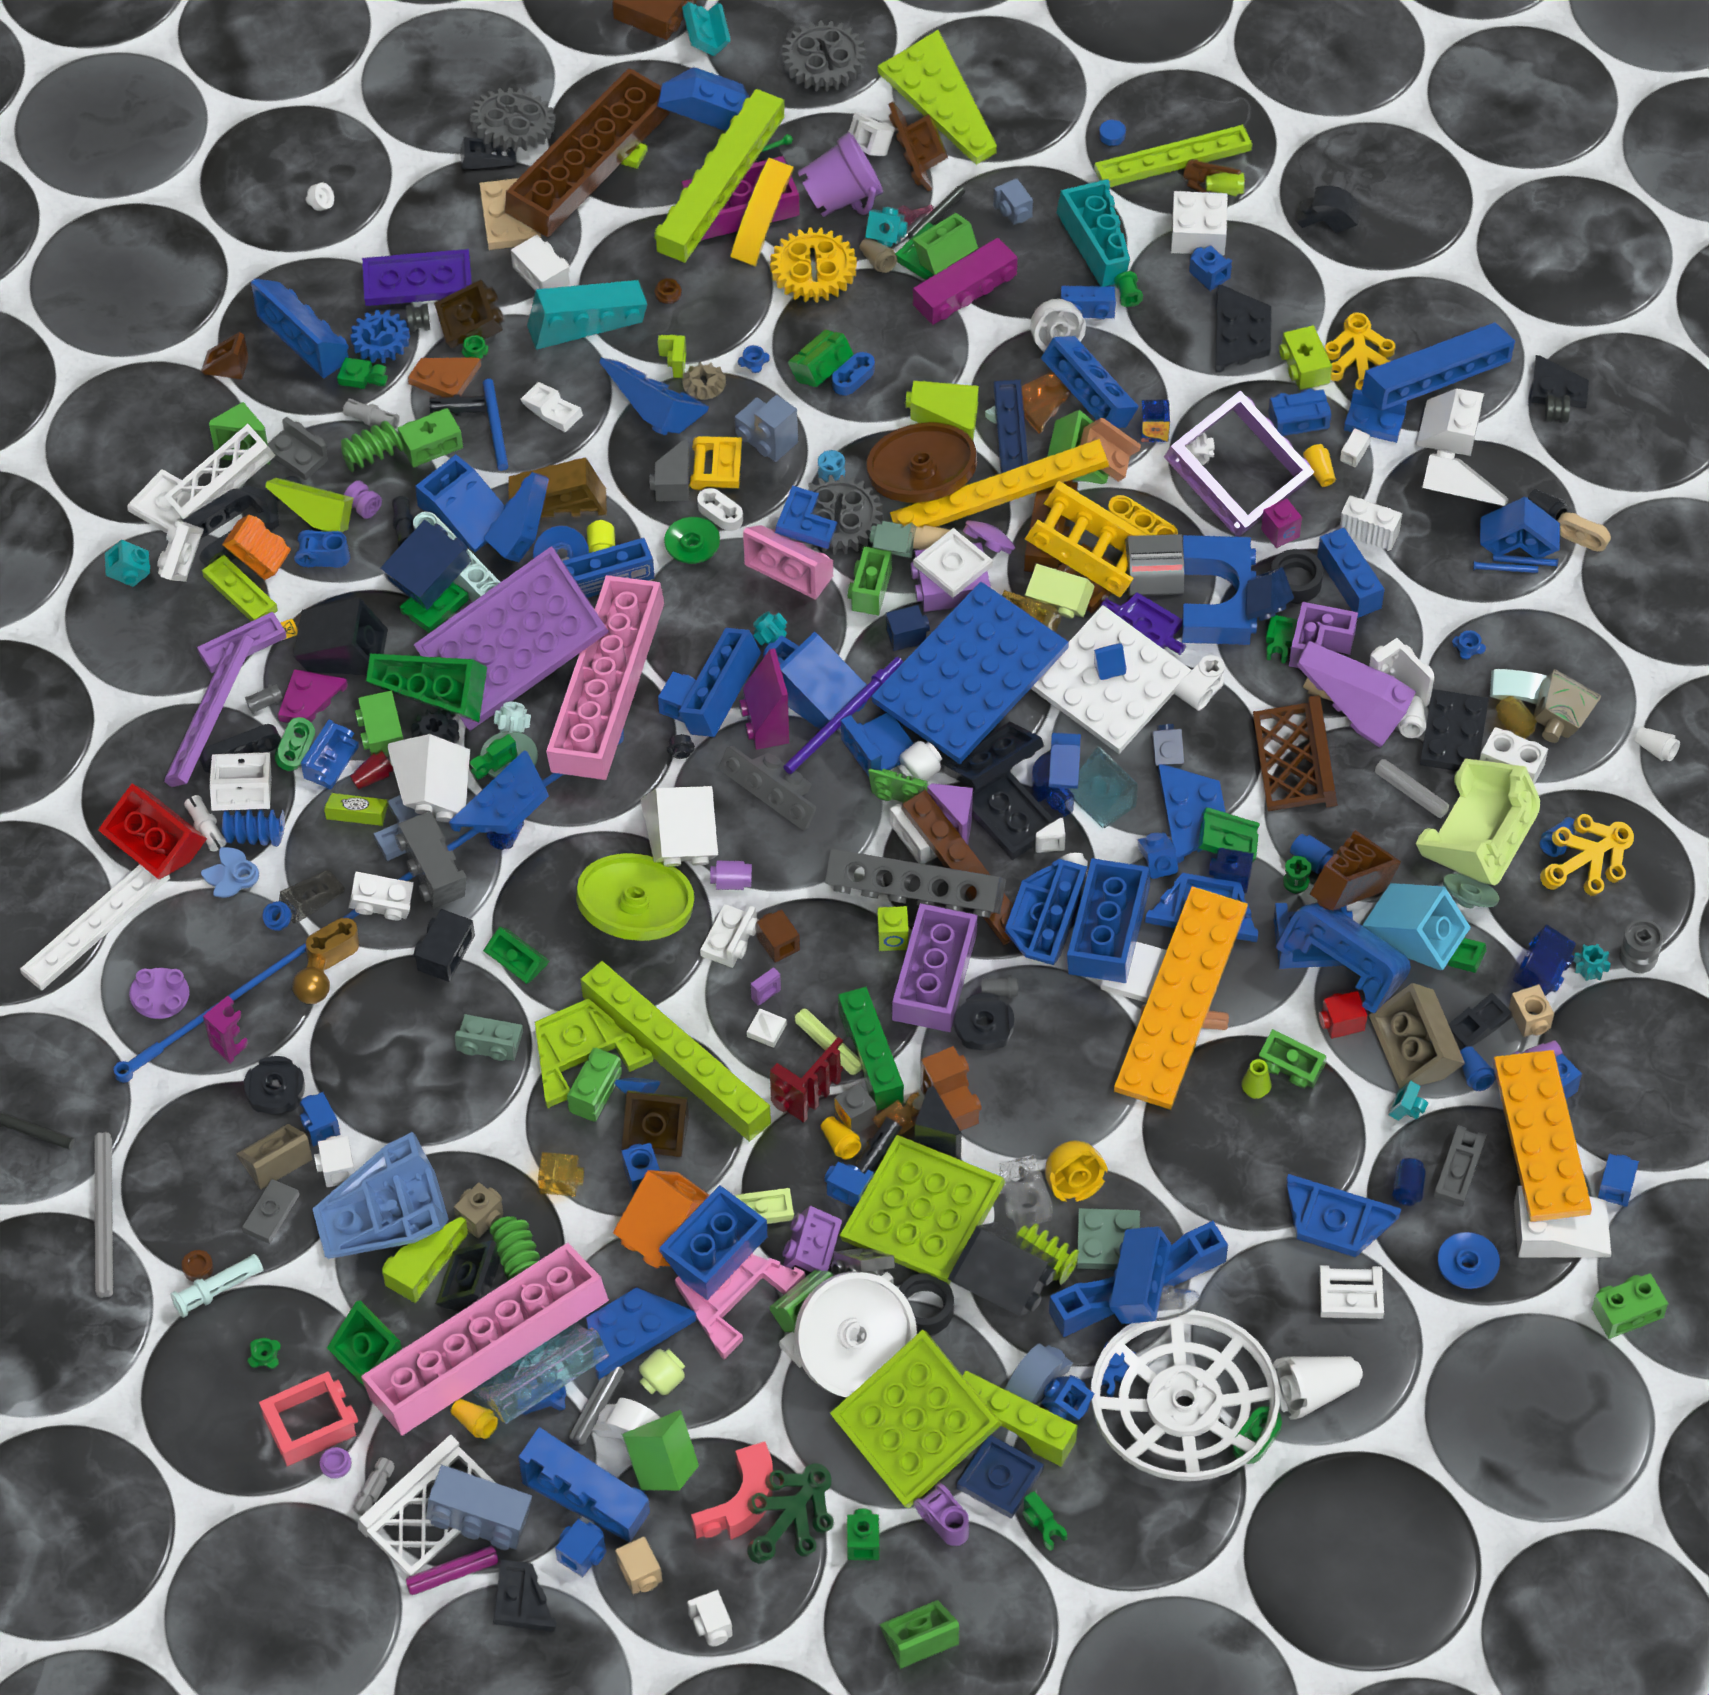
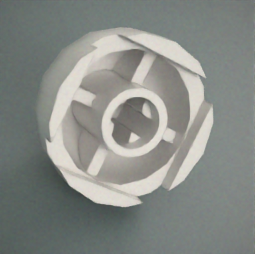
M1051 299L1043 302L1036 308L1031 318L1030 329L1035 343L1045 352L1053 337L1076 336L1081 342L1085 335L1086 323L1081 312L1071 302L1063 299Z

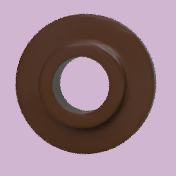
M671 278L662 279L655 287V297L661 303H674L680 299L682 294L680 285Z

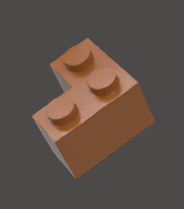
M952 1046L921 1059L920 1089L925 1097L928 1088L934 1086L960 1131L979 1124V1111L982 1110V1106L978 1096L971 1094L968 1089L967 1072H969L967 1060L963 1055L959 1056L955 1047Z

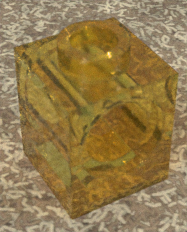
M542 1152L538 1174L540 1194L576 1197L577 1186H582L584 1181V1167L579 1166L578 1155Z

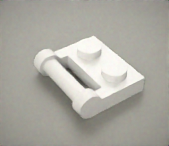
M1329 1265L1319 1266L1321 1317L1383 1319L1384 1303L1381 1266H1372V1269H1330ZM1330 1281L1371 1282L1372 1285L1330 1284Z

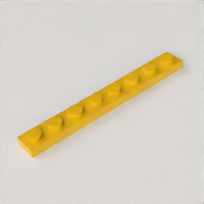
M1098 439L969 484L946 497L915 503L892 511L890 515L893 523L902 524L904 527L911 522L915 526L922 528L924 525L938 527L1055 486L1058 481L1063 483L1109 467V463L1101 441Z

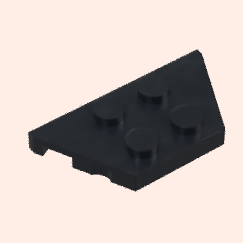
M1218 285L1216 372L1220 373L1224 371L1225 366L1238 363L1240 366L1249 363L1252 359L1269 356L1271 352V306L1224 285Z

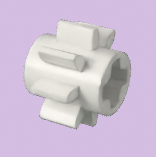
M1205 433L1186 447L1202 465L1209 461V457H1214V439H1207Z

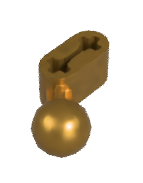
M337 919L307 938L308 965L307 968L297 972L292 983V990L301 1002L317 1004L324 1000L330 989V981L324 970L353 955L358 950V930L356 923L352 919Z

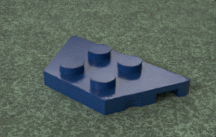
M524 750L449 821L453 831L460 832L461 827H474L476 832L481 833L494 831L496 833L510 834L549 797L546 787L528 752Z
M1161 764L1158 766V774L1170 840L1176 848L1177 863H1181L1186 855L1195 850L1197 852L1202 851V849L1198 848L1200 826L1203 821V810L1208 807L1226 813L1221 785L1218 780Z
M1182 873L1174 882V886L1161 896L1160 902L1156 907L1146 913L1145 923L1176 928L1192 886L1246 903L1244 899L1245 894L1239 882ZM1248 905L1236 939L1257 943L1258 930L1254 927L1251 919L1252 913Z
M1290 1174L1287 1176L1286 1186L1296 1238L1298 1240L1357 1257L1400 1217V1208Z
M636 1287L586 1317V1325L590 1337L596 1377L601 1379L615 1368L621 1367L696 1321V1313L689 1308Z

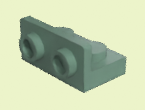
M465 1014L460 1031L455 1033L456 1050L466 1055L479 1054L489 1056L498 1061L505 1059L515 1061L523 1033V1025Z

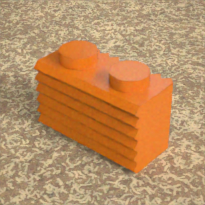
M247 515L238 520L222 543L223 546L264 580L277 573L291 551V548L287 547L282 537L271 533L270 530L266 529L262 520L252 515Z

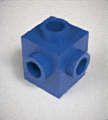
M1073 1375L1056 1377L1045 1387V1397L1041 1404L1048 1408L1049 1412L1067 1421L1079 1420L1087 1412L1090 1406L1089 1403L1095 1393L1085 1387L1086 1384L1081 1379Z

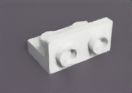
M355 872L349 908L355 909V912L363 915L378 913L383 914L389 920L406 919L410 911L413 882Z
M724 904L700 949L701 956L733 968L737 959H742L745 955L749 936H754L757 932L756 922L759 919H757L756 907L750 906L748 911L745 912Z

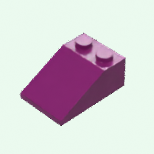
M775 648L769 649L743 687V699L739 700L741 715L748 718V723H745L748 740L753 739L756 750L789 743L788 694Z

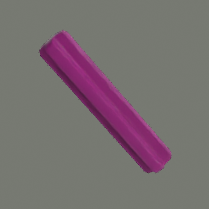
M488 1546L406 1578L408 1591L411 1595H416L498 1563L496 1550L493 1546Z

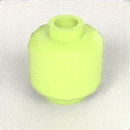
M657 1349L639 1366V1372L643 1376L639 1382L651 1394L657 1391L661 1395H668L685 1378L683 1369L686 1366L669 1349L666 1351Z

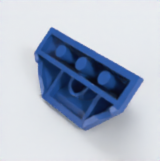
M693 67L662 84L657 106L727 131L732 118L735 115L738 116L745 99L749 96L743 84Z
M1058 859L1052 865L1039 870L1022 881L1005 927V932L1024 957L1054 965L1061 957L1078 908L1087 866Z

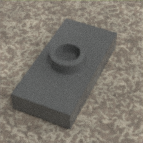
M271 1179L243 1225V1233L270 1244L298 1199L299 1190Z

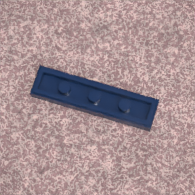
M1021 380L994 381L993 384L1001 473L1028 464Z

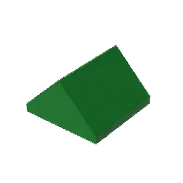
M359 1300L353 1305L327 1349L365 1387L361 1376L401 1351L402 1347L400 1340Z

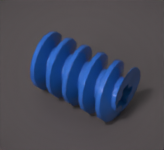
M247 809L245 816H242L241 810H235L233 815H230L229 810H223L222 834L227 843H233L236 838L239 844H244L248 838L251 845H255L258 840L263 846L268 845L270 840L273 846L277 847L280 845L285 829L283 810L279 818H276L274 809L270 810L268 817L264 816L263 809H259L257 816H253L252 809Z

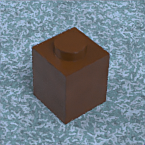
M782 909L775 913H768L756 922L757 938L774 963L800 951V935Z

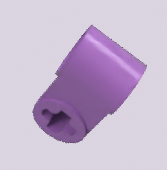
M942 1483L935 1485V1490L923 1499L917 1498L914 1501V1506L921 1518L930 1524L945 1543L959 1546L966 1542L969 1537L968 1514ZM952 1523H957L961 1525V1527L957 1529H952L948 1526Z

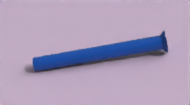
M1493 554V561L1558 567V558L1544 559Z
M1473 561V571L1481 569L1538 573V566Z

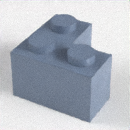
M777 394L767 403L756 397L735 416V434L742 438L743 442H748L754 446L761 455L768 456L777 462L798 443L797 408Z

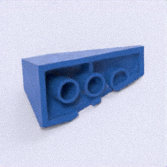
M603 357L600 359L599 363L642 419L653 425L652 430L663 435H667L668 432L680 434L708 411L709 407L692 396L684 392L679 394L668 389L669 385L646 378L647 374L621 361Z

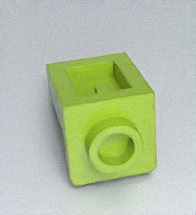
M659 335V355L667 356L668 367L673 369V378H683L687 354L685 336Z

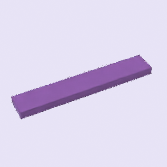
M248 635L230 639L164 779V782L169 786L175 787L187 784L254 641Z

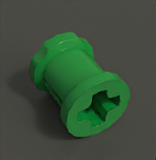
M1125 271L1114 278L1115 287L1119 289L1121 294L1120 303L1124 307L1136 306L1143 301V293L1138 289V278L1135 272Z
M1294 856L1287 860L1283 885L1291 893H1302L1309 886L1308 876L1311 873V863L1302 856ZM1295 880H1298L1297 886H1295Z

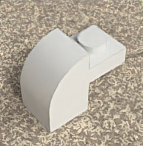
M854 113L849 132L854 136L866 154L886 156L895 129L887 123H880L862 113Z
M619 1398L617 1404H606L592 1430L599 1437L621 1438L624 1441L623 1433L660 1417L651 1409L636 1401Z

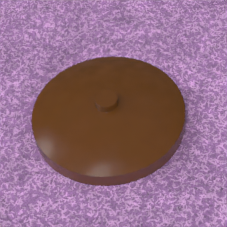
M934 422L908 425L887 434L872 448L867 458L869 480L877 492L895 501L921 503L937 500L956 492L972 478L978 463L976 447L966 432L952 425Z

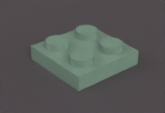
M1079 1208V1255L1077 1258V1268L1108 1270L1118 1268L1119 1248L1124 1239L1125 1229L1140 1228V1210Z

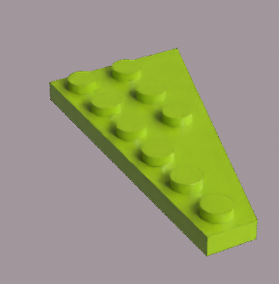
M939 30L878 65V74L924 117L929 114L934 120L936 128L973 163L977 165L997 153V145Z

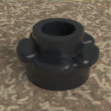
M675 735L669 739L667 752L671 753L676 759H685L694 751L695 744L689 735Z

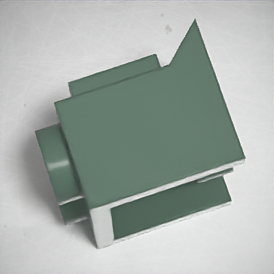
M882 521V524L872 526L870 542H873V548L892 551V555L912 558L914 550L913 541L917 526L912 522L904 527L902 524Z

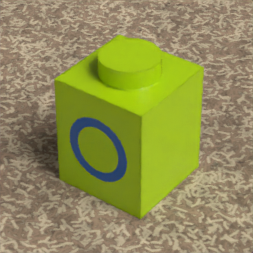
M907 906L878 907L879 951L907 950Z

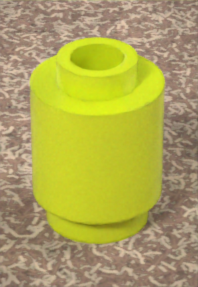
M597 520L588 525L587 544L589 553L615 546L614 526L611 523Z

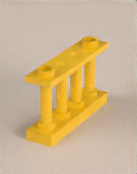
M1058 481L1044 502L1046 506L1051 508L1045 522L1043 523L1037 519L1026 535L1025 540L1116 596L1121 597L1134 579L1126 574L1128 561L1125 539L1127 536H1145L1147 534ZM1061 515L1075 523L1068 538L1054 530ZM1084 530L1099 538L1092 552L1077 544ZM1109 544L1123 552L1116 567L1102 559Z

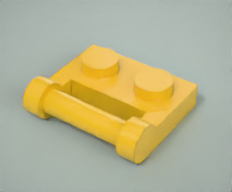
M695 437L692 445L695 454L693 475L690 476V487L694 490H702L705 487L739 488L742 438ZM708 450H713L712 474H704L705 454Z

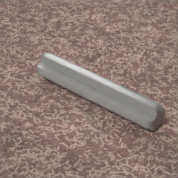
M1382 759L1375 767L1377 775L1438 818H1442L1448 812L1449 804L1386 759Z

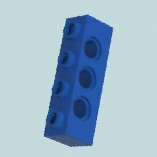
M1076 336L1053 337L1041 357L1045 364L1096 420L1104 418L1117 428H1126L1139 406Z

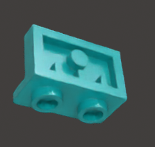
M691 2L686 3L682 7L691 46L712 56H715L727 46L731 39L722 4L717 2L708 11L704 7L697 6Z

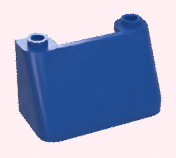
M1318 902L1300 907L1295 912L1276 946L1278 950L1288 956L1293 950L1298 948L1306 954L1312 945H1315L1360 975L1361 977L1355 987L1359 990L1363 989L1366 999L1362 1006L1373 1014L1404 983L1411 969L1409 959L1402 952L1339 910L1325 909Z

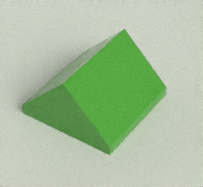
M244 402L210 420L209 426L214 451H217L247 424L252 427L268 446L265 426ZM250 434L240 442V450H248L257 443ZM224 455L221 459L233 460V455Z
M681 1410L622 1434L641 1490H680L699 1466Z
M938 1600L879 1624L900 1669L959 1644L958 1621Z

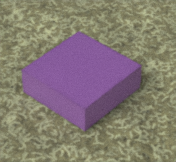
M774 967L751 983V999L757 1005H761L781 990L780 973Z

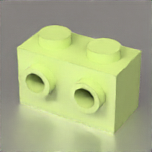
M1036 564L1025 596L1033 602V607L1040 610L1048 611L1050 607L1058 610L1057 613L1067 618L1073 619L1074 615L1084 618L1095 586L1086 578Z

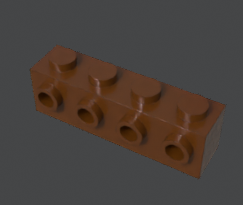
M1074 479L1063 482L1078 492V482H1074ZM1054 486L1036 492L1030 530L1037 519L1044 523L1050 513L1051 508L1046 506L1044 502ZM1061 515L1054 530L1068 538L1071 527L1066 525L1067 520H1071ZM1027 541L1024 571L1034 572L1036 564L1057 570L1059 565L1063 564L1058 559Z

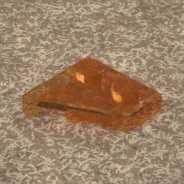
M1053 371L1022 386L1024 416L1038 434L1043 432L1046 422L1050 417L1055 416L1059 406L1071 394V391Z

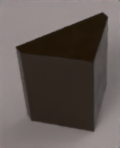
M628 1090L626 1094L622 1150H626L635 1144L644 1145L651 1143L654 1154L682 1157L689 1122L688 1098Z

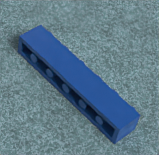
M1494 322L1366 370L1362 393L1381 411L1511 362L1515 340Z

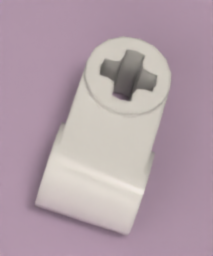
M1215 655L1204 657L1188 675L1181 679L1175 690V695L1196 710L1203 709L1215 693L1224 685L1223 672L1225 664L1223 660Z

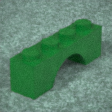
M867 987L838 994V1013L847 1037H851L856 1047L863 1069L865 1085L868 1094L876 1103V1111L904 1103V1085Z

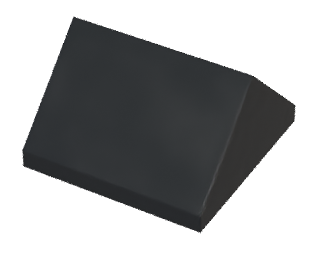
M931 1086L926 1092L915 1123V1142L961 1160L962 1133L935 1087Z
M489 1240L453 1251L436 1305L461 1312L490 1293L499 1266L496 1242Z

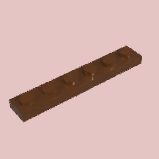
M926 789L902 804L901 810L945 868L990 875ZM974 886L969 887L965 893L970 901L974 900L977 895V890ZM1005 893L1000 914L991 913L990 918L983 917L1004 945L1012 941L1006 934L1005 927L1013 908V904Z

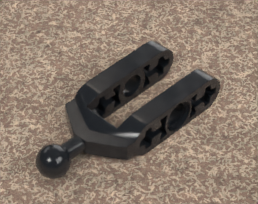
M288 476L283 479L302 484L296 476ZM245 485L240 489L229 490L182 521L203 528L202 539L240 515L251 505L259 513L254 517L262 520L266 529L272 532L273 529L279 526L277 502L280 499L270 491ZM230 532L203 549L199 559L205 567L223 555L230 561L237 558L222 545Z

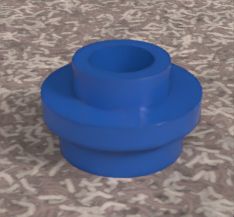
M276 901L270 903L263 910L264 923L271 930H282L291 921V909L283 902ZM281 913L280 918L276 921V916Z

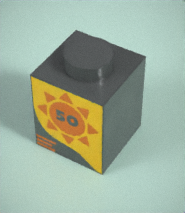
M860 1083L834 1097L835 1116L856 1134L876 1123V1103Z

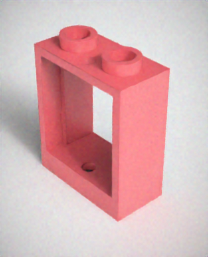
M329 1371L259 1402L262 1416L286 1466H290L356 1436L354 1424L358 1422L356 1414L351 1405L345 1406L342 1398L346 1397L339 1380L333 1382ZM328 1392L341 1420L291 1441L278 1413Z

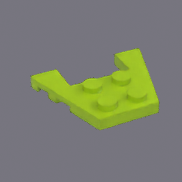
M589 998L535 1021L547 1108L568 1100L567 1095L570 1088L561 1072L588 1061V1056L593 1048H599L606 1052L616 1049L629 1072L653 1062L652 1053L647 1048H642L631 1034L625 1033L615 1024V1021Z

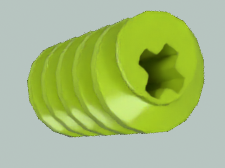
M1037 1223L1030 1228L1023 1226L1017 1232L1018 1235L1058 1260L1054 1267L1056 1275L1053 1280L1059 1279V1283L1062 1285L1069 1278L1077 1264L1079 1250L1075 1249L1071 1254H1068L1069 1244L1067 1242L1058 1248L1059 1237L1057 1236L1047 1241L1049 1231L1046 1229L1038 1235L1039 1224Z

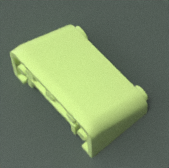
M1465 759L1454 777V783L1457 786L1460 797L1439 833L1435 829H1425L1419 835L1416 845L1423 857L1481 883L1496 885L1502 879L1535 821L1540 809V798L1526 766Z

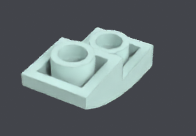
M1494 669L1491 673L1490 697L1514 704L1520 700L1537 704L1541 683L1547 676L1526 671Z

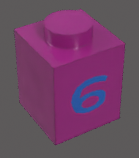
M1286 498L1263 509L1261 530L1277 549L1300 537L1302 516Z

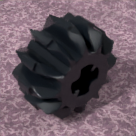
M439 708L436 713L432 714L429 710H426L425 717L417 715L416 723H413L411 726V738L431 734L452 743L459 742L458 722L453 720L450 712L442 715V711Z

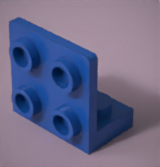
M888 713L864 725L861 723L857 724L851 715L841 719V740L868 777L869 768L882 771L883 768L891 770L901 765L900 754L914 744L898 721Z

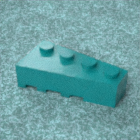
M1109 179L1061 190L1056 211L1100 286L1113 285L1114 278L1118 274L1128 271L1130 263L1124 234L1120 230V219L1116 215L1114 208L1115 201L1109 190Z
M638 280L536 289L527 327L537 350L642 323L647 302Z

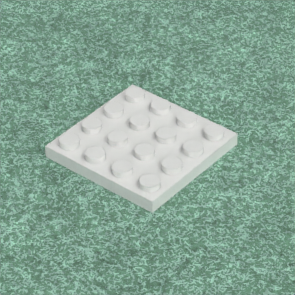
M1102 605L1069 641V648L1031 689L1120 754L1170 699L1181 679L1188 675L1191 669ZM1122 643L1127 668L1126 674L1100 680L1094 664V650Z

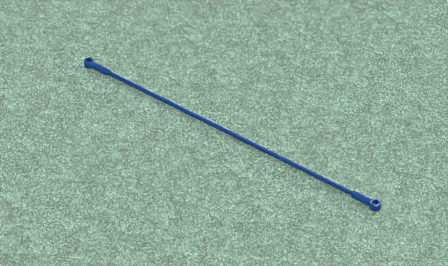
M622 730L618 744H621L624 740V730ZM552 773L542 782L546 787L564 774ZM472 828L447 845L448 850L453 851L479 832ZM409 871L398 880L408 882L413 876ZM354 909L342 918L354 919L360 914L355 912ZM306 943L228 996L233 1001L306 952ZM214 1006L160 1043H154L130 1061L118 1062L114 1066L116 1079L122 1083L130 1081L133 1078V1072L164 1052V1048L204 1022L203 1015ZM122 1070H128L125 1074H119Z

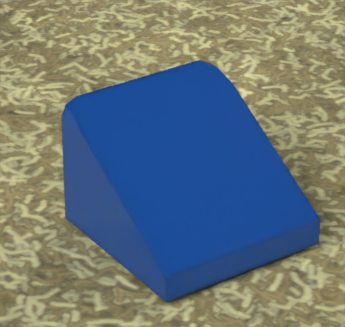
M1122 643L1094 650V664L1100 680L1126 674L1127 668Z
M631 1077L618 1079L614 1084L625 1094H627L628 1090L655 1093L661 1082L659 1080Z

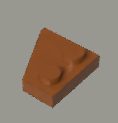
M421 358L409 374L408 384L440 397H454V394H460L461 396L481 367V359Z

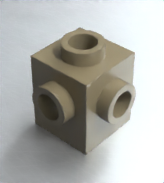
M479 1182L473 1189H467L461 1195L459 1202L454 1206L455 1218L463 1217L466 1219L468 1231L479 1239L496 1220L502 1218V1198L496 1190L491 1187L487 1189Z

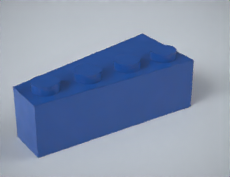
M540 1427L519 1455L524 1485L628 1542H631L650 1513L649 1499L644 1492L635 1487L631 1488Z

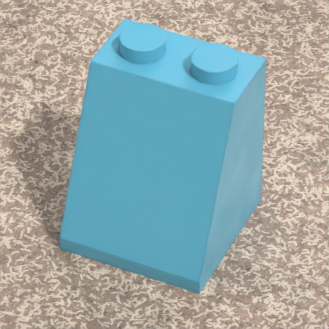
M1395 883L1389 884L1362 925L1402 952L1408 959L1437 970L1445 968L1471 928L1445 886Z

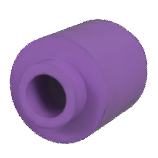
M717 860L716 866H711L710 884H716V890H744V887H751L752 864H744V861Z

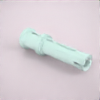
M252 1254L250 1257L206 1280L197 1279L193 1282L194 1285L178 1293L176 1291L170 1293L172 1302L180 1316L184 1318L192 1309L202 1304L206 1306L213 1301V1297L259 1272H263V1267L259 1258Z

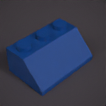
M719 1185L661 1245L659 1251L683 1283L708 1300L768 1237L767 1219Z

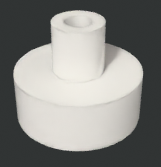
M326 183L312 185L308 190L306 202L317 211L331 208L334 203L333 191Z

